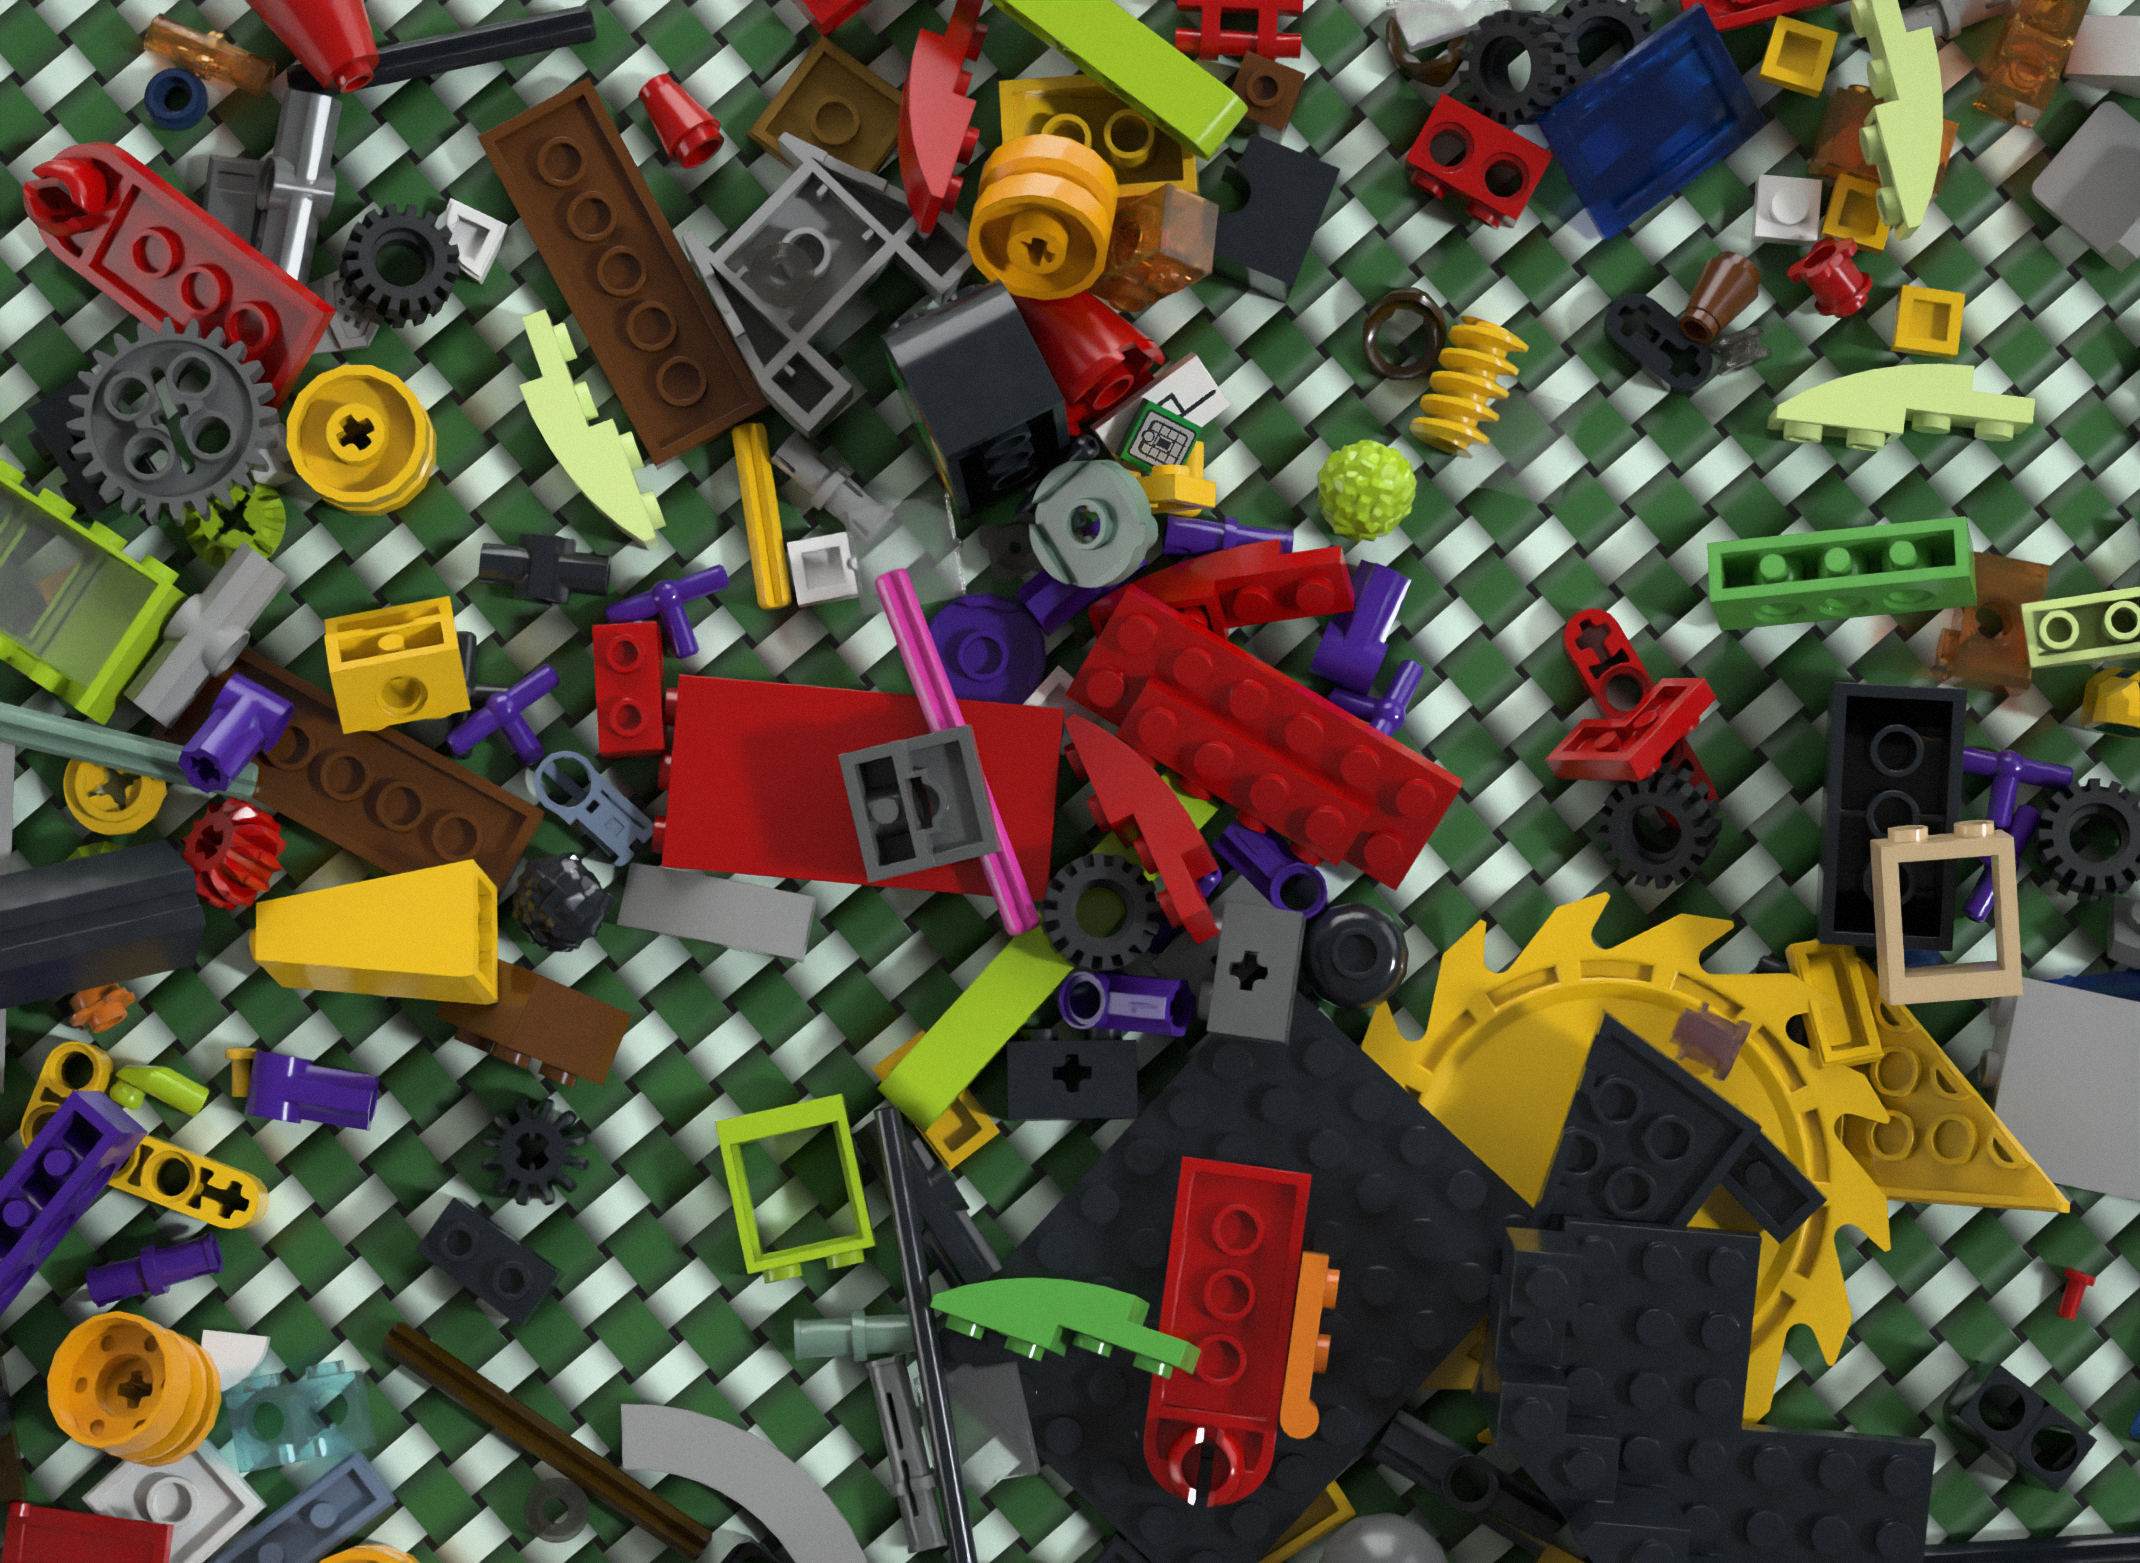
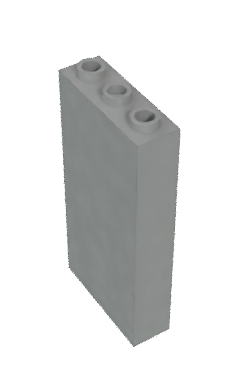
M2022 977L2023 995L1994 997L1991 1001L1989 1021L1990 1024L1996 1025L1992 1049L1991 1051L1984 1050L1976 1076L1977 1087L1983 1088V1100L2053 1183L2140 1201V1002Z

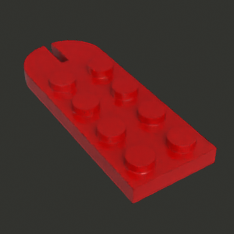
M90 142L74 145L58 153L51 161L33 168L31 172L40 179L25 182L23 187L24 206L29 218L37 226L44 243L54 255L159 335H161L164 317H170L177 334H184L191 319H197L201 327L203 339H206L217 326L222 328L226 335L224 350L241 340L248 350L242 365L250 361L259 360L265 370L261 378L254 384L271 383L276 393L274 398L261 406L276 408L278 413L281 411L337 311L127 151L114 144Z
M1182 1156L1158 1332L1189 1342L1201 1349L1193 1375L1175 1368L1170 1379L1152 1374L1143 1444L1145 1459L1155 1480L1167 1492L1192 1505L1195 1502L1203 1443L1215 1445L1207 1507L1230 1504L1245 1498L1259 1487L1270 1470L1275 1450L1312 1174Z

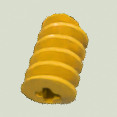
M1461 316V320L1466 325L1452 326L1448 334L1449 340L1457 348L1449 347L1442 349L1438 358L1441 366L1447 371L1432 372L1428 382L1437 394L1423 395L1418 405L1429 418H1413L1409 430L1412 435L1437 449L1461 458L1471 459L1473 456L1467 451L1469 444L1488 446L1490 438L1476 427L1478 421L1497 423L1500 415L1486 405L1488 398L1507 400L1510 394L1496 382L1497 376L1516 377L1518 375L1519 369L1505 358L1507 352L1526 354L1529 346L1501 326L1476 317Z

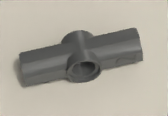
M288 89L284 91L273 154H270L265 159L257 182L256 204L262 213L255 249L307 287L319 223H323L328 217L335 196L336 175L334 169L330 168L337 136L342 101L312 92Z

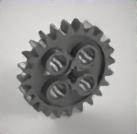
M164 317L161 335L152 336L147 326L140 322L137 324V342L130 344L122 335L116 333L113 335L118 350L117 354L111 357L99 350L93 352L101 368L98 375L79 371L77 376L81 383L89 390L88 395L69 396V403L73 409L84 414V417L66 422L71 435L86 439L71 448V452L77 461L93 460L85 467L82 474L89 484L106 479L99 491L100 496L106 503L124 494L121 509L128 517L134 515L143 504L145 505L146 517L151 525H157L164 509L170 510L178 527L184 526L187 509L196 508L200 517L205 522L210 521V502L217 499L225 508L230 511L233 510L234 503L229 493L230 490L236 486L250 494L255 491L246 475L249 469L259 472L269 471L270 467L267 461L258 451L259 449L278 448L276 436L264 430L263 427L280 422V415L276 408L261 405L274 398L276 393L271 383L254 384L261 378L265 370L259 360L250 361L242 365L248 350L241 340L224 350L226 335L222 328L217 326L206 339H203L201 327L197 319L190 320L184 334H177L170 317ZM156 370L164 372L171 399L182 417L180 419V426L195 464V471L191 474L184 473L177 445L166 427L168 425V418L153 380V373ZM201 370L211 375L209 385L198 394L189 395L179 390L181 380L191 371ZM140 390L149 394L147 405L142 411L131 415L118 411L120 399L128 392ZM214 429H222L230 433L229 444L224 450L214 454L204 453L199 450L200 439L205 433ZM160 449L168 452L167 464L159 472L144 474L137 470L139 459L147 451Z

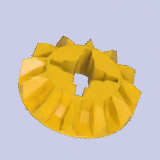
M71 759L64 775V795L70 811L82 825L107 836L136 833L138 829L149 821L157 818L163 799L168 794L166 781L146 776L133 780L134 784L125 788L127 799L124 802L127 808L124 809L122 804L118 803L112 795L101 796L97 794L91 796L92 793L99 791L101 786L109 782L107 775L108 767ZM116 770L122 776H139L137 774Z

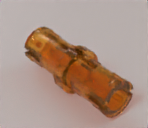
M159 13L153 18L145 36V51L154 52L194 69V75L202 80L210 81L214 77L252 93L260 99L268 92L276 73L277 62L275 60L264 58L228 43L227 36L221 32L212 30L207 34L168 18L163 13Z

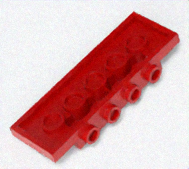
M1133 584L1129 585L1065 696L1118 726L1120 729L1116 736L1124 740L1152 768L1157 767L1159 762L1181 774L1179 783L1191 795L1206 801L1212 800L1214 795H1217L1237 807L1234 811V816L1241 824L1258 833H1267L1271 827L1292 840L1289 844L1290 850L1306 863L1321 866L1326 860L1338 867L1341 860H1344L1395 891L1451 805L1463 783V780Z

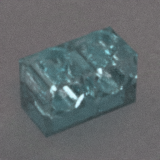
M344 1360L305 1367L307 1380L282 1385L280 1372L241 1380L243 1393L226 1396L239 1473L377 1446L363 1369L346 1372ZM329 1389L341 1393L348 1404L347 1417L337 1427H331L323 1423L317 1413V1402L320 1396ZM264 1402L276 1405L284 1417L283 1429L274 1439H266L259 1435L253 1424L254 1413Z

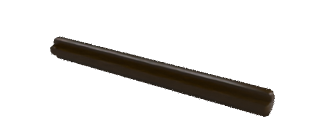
M405 1322L395 1323L384 1337L381 1344V1349L384 1353L687 1560L695 1562L708 1547L713 1536L710 1530Z

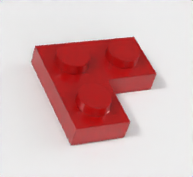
M1662 678L1624 719H1582L1548 755L1545 761L1557 779L1641 781L1658 770L1662 763L1661 758L1678 739L1685 737L1698 726L1700 715L1711 705L1716 696L1705 678Z

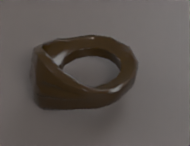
M1407 0L1393 10L1386 24L1387 51L1400 73L1432 87H1444L1450 82L1463 62L1459 60L1461 49H1467L1469 43L1465 39L1468 34L1467 24L1453 6L1445 0ZM1420 14H1431L1442 19L1449 28L1451 38L1447 45L1448 54L1421 63L1417 57L1407 53L1401 43L1400 35L1402 27L1409 19Z
M1405 287L1389 292L1374 304L1364 321L1362 330L1364 354L1371 367L1390 380H1414L1428 372L1445 345L1446 321L1441 308L1428 293L1416 287ZM1396 309L1411 310L1422 316V326L1427 334L1426 348L1421 358L1408 366H1395L1387 362L1381 356L1377 346L1378 333L1383 322L1390 319Z

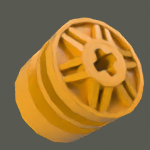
M121 1311L92 1316L71 1330L56 1350L47 1377L48 1405L58 1426L78 1443L107 1452L125 1461L148 1467L177 1463L198 1449L213 1429L222 1401L220 1374L209 1352L185 1335L166 1329L160 1324L144 1317Z

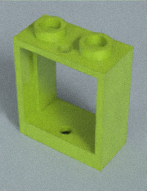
M842 1093L715 1121L748 1274L762 1272L764 1282L767 1284L803 1276L800 1263L826 1258L828 1270L866 1262L863 1249L875 1247L877 1244L845 1097ZM833 1124L856 1234L763 1254L740 1145Z

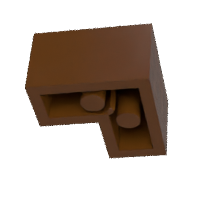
M498 959L497 1003L484 1005L441 1001L435 1017L458 1026L453 1039L487 1053L491 1051V1055L527 1069L531 1057L542 1061L538 1074L574 1088L578 1076L603 1086L632 1014L544 976Z

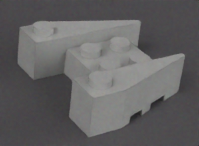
M784 132L778 138L780 154L797 170L715 254L690 230L682 237L688 256L764 400L793 428L798 430L803 437L811 442L854 398L853 386L811 346L893 262L939 306L946 304L948 299L979 269L974 265L967 247L969 233L948 213L939 212L932 235L920 232L909 207L905 191L888 184L887 180L868 171L863 172L829 156L828 152Z

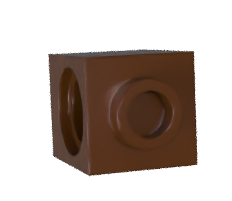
M1246 51L1231 90L1247 105L1248 111L1232 131L1248 137L1254 133L1281 144L1301 95L1306 74Z

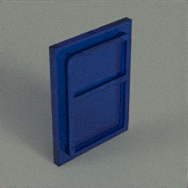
M1699 2L1694 3L1535 120L1566 174L1569 185L1575 190L1600 237L1605 241L1613 238L1766 125L1749 92L1748 85L1744 83L1723 43L1722 36L1718 34L1704 5Z

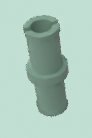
M865 1310L851 1311L852 1317L794 1319L796 1360L854 1355L855 1362L867 1361V1354L915 1352L909 1314L865 1316Z

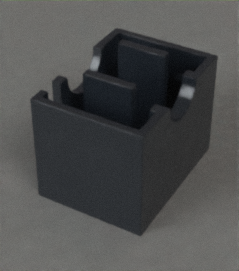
M1252 133L1238 168L1226 165L1221 178L1222 181L1232 184L1231 188L1242 195L1246 206L1232 214L1219 212L1218 217L1206 213L1201 228L1210 231L1211 234L1198 268L1286 303L1340 168Z

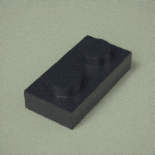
M1762 1129L1720 1182L1779 1244L1786 1240L1827 1201V1196Z

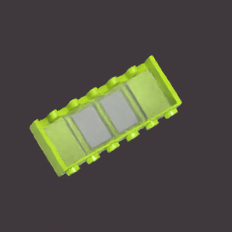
M0 458V659L59 696L83 714L105 726L117 706H121L126 699L124 692L165 641L163 634L170 620L190 597L173 586L179 576L178 573L149 554H146L140 563L136 562L121 552L127 544V540L96 520L89 530L70 519L76 511V507L45 487L38 497L19 486L26 475Z

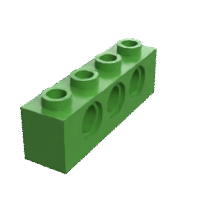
M1966 516L1707 543L1710 604L1721 631L1977 606L1974 549Z

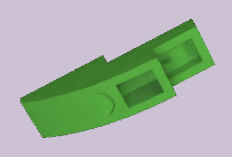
M1048 1278L998 1279L964 1285L934 1294L930 1305L931 1308L949 1316L945 1325L946 1328L978 1340H982L985 1329L1008 1337L1004 1349L1040 1362L1045 1350L1064 1357L1073 1332L1076 1333L1072 1345L1110 1358L1113 1347L1136 1354L1133 1363L1134 1367L1166 1379H1170L1174 1368L1193 1375L1201 1349L1189 1342L1144 1327L1143 1323L1150 1303L1136 1295L1101 1285Z

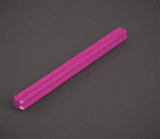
M899 568L881 574L875 579V587L931 733L966 725L907 571L904 568ZM985 777L1002 851L979 856V860L1006 931L1010 935L1016 936L1036 928L1040 923V918Z

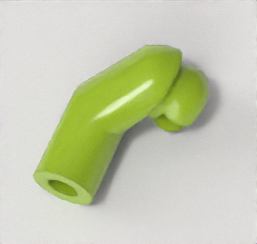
M150 1065L124 1066L115 1074L119 1078L110 1089V1098L128 1109H139L143 1104L145 1095L148 1093L191 1117H195L199 1113L209 1094L208 1088L169 1067Z

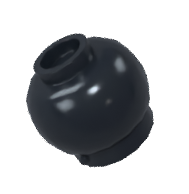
M1350 902L1329 908L1312 922L1303 938L1300 962L1306 982L1320 999L1337 1009L1362 1011L1380 1006L1397 992L1407 974L1409 951L1403 931L1390 915L1372 905Z

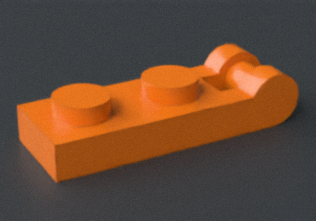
M1302 1251L1280 1407V1424L1285 1433L1296 1439H1305L1311 1436L1317 1430L1319 1424L1318 1409L1316 1404L1309 1398L1313 1372L1326 1374L1331 1335L1319 1334L1322 1307L1335 1309L1340 1270L1328 1269V1254Z

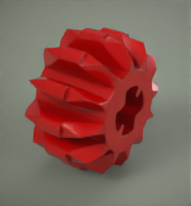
M231 797L223 804L211 802L203 819L193 817V830L190 835L179 840L185 847V852L181 856L194 870L198 887L196 889L198 898L216 908H224L232 911L239 904L251 907L255 902L257 891L270 892V877L274 872L283 869L277 861V857L287 846V843L279 837L281 825L274 821L270 814L245 800L239 801Z

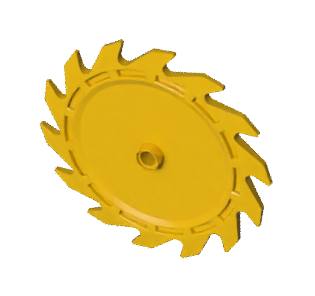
M1603 892L1556 907L1511 967L1503 973H1494L1484 963L1486 922L1480 919L1442 956L1425 1035L1415 1041L1403 1038L1397 1028L1389 1005L1385 1001L1380 1006H1376L1361 1049L1533 1208L1603 1008L1757 1120L1762 1126V1130L1827 1196V1201L1781 1244L1756 1221L1721 1183L1718 1184L1687 1224V1226L1758 1232L1762 1237L1742 1423L1756 1424L1770 1411L1785 1338L1790 1327L1799 1323L1808 1325L1814 1333L1827 1366L1835 1365L1853 1318L1834 1243V1235L1837 1229L1846 1224L1855 1225L1884 1252L1891 1250L1887 1197L1840 1142L1834 1132L1836 1120L1844 1114H1853L1883 1124H1888L1891 1119L1864 1074L1845 1065L1819 1070L1816 1052L1793 1042L1786 1033V1023L1792 1016L1811 1012L1808 997L1819 1002L1821 1010L1833 1009L1835 1002L1792 973L1709 974L1705 972L1699 964L1700 953L1705 947L1734 928L1733 921L1681 913L1610 949H1601L1593 943L1591 932L1610 898L1607 892ZM1488 1313L1420 1385L1419 1389H1472L1484 1354ZM1489 1427L1477 1434L1478 1442L1494 1444Z

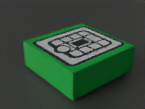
M1143 397L1115 455L1152 473V467L1156 465L1184 466L1203 428Z

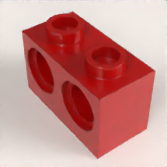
M1442 93L1407 155L1404 169L1413 173L1410 183L1420 190L1438 199H1443L1446 192L1468 203L1465 210L1467 215L1492 229L1498 230L1502 222L1512 228L1515 227L1554 154ZM1443 136H1451L1458 139L1465 149V158L1459 164L1452 167L1439 165L1433 160L1429 151V147L1434 140ZM1505 166L1511 168L1520 179V189L1512 196L1498 197L1488 190L1485 183V175L1495 167Z
M657 621L592 625L599 753L606 761L661 757L662 752H669L668 726L664 725L666 686L663 634Z

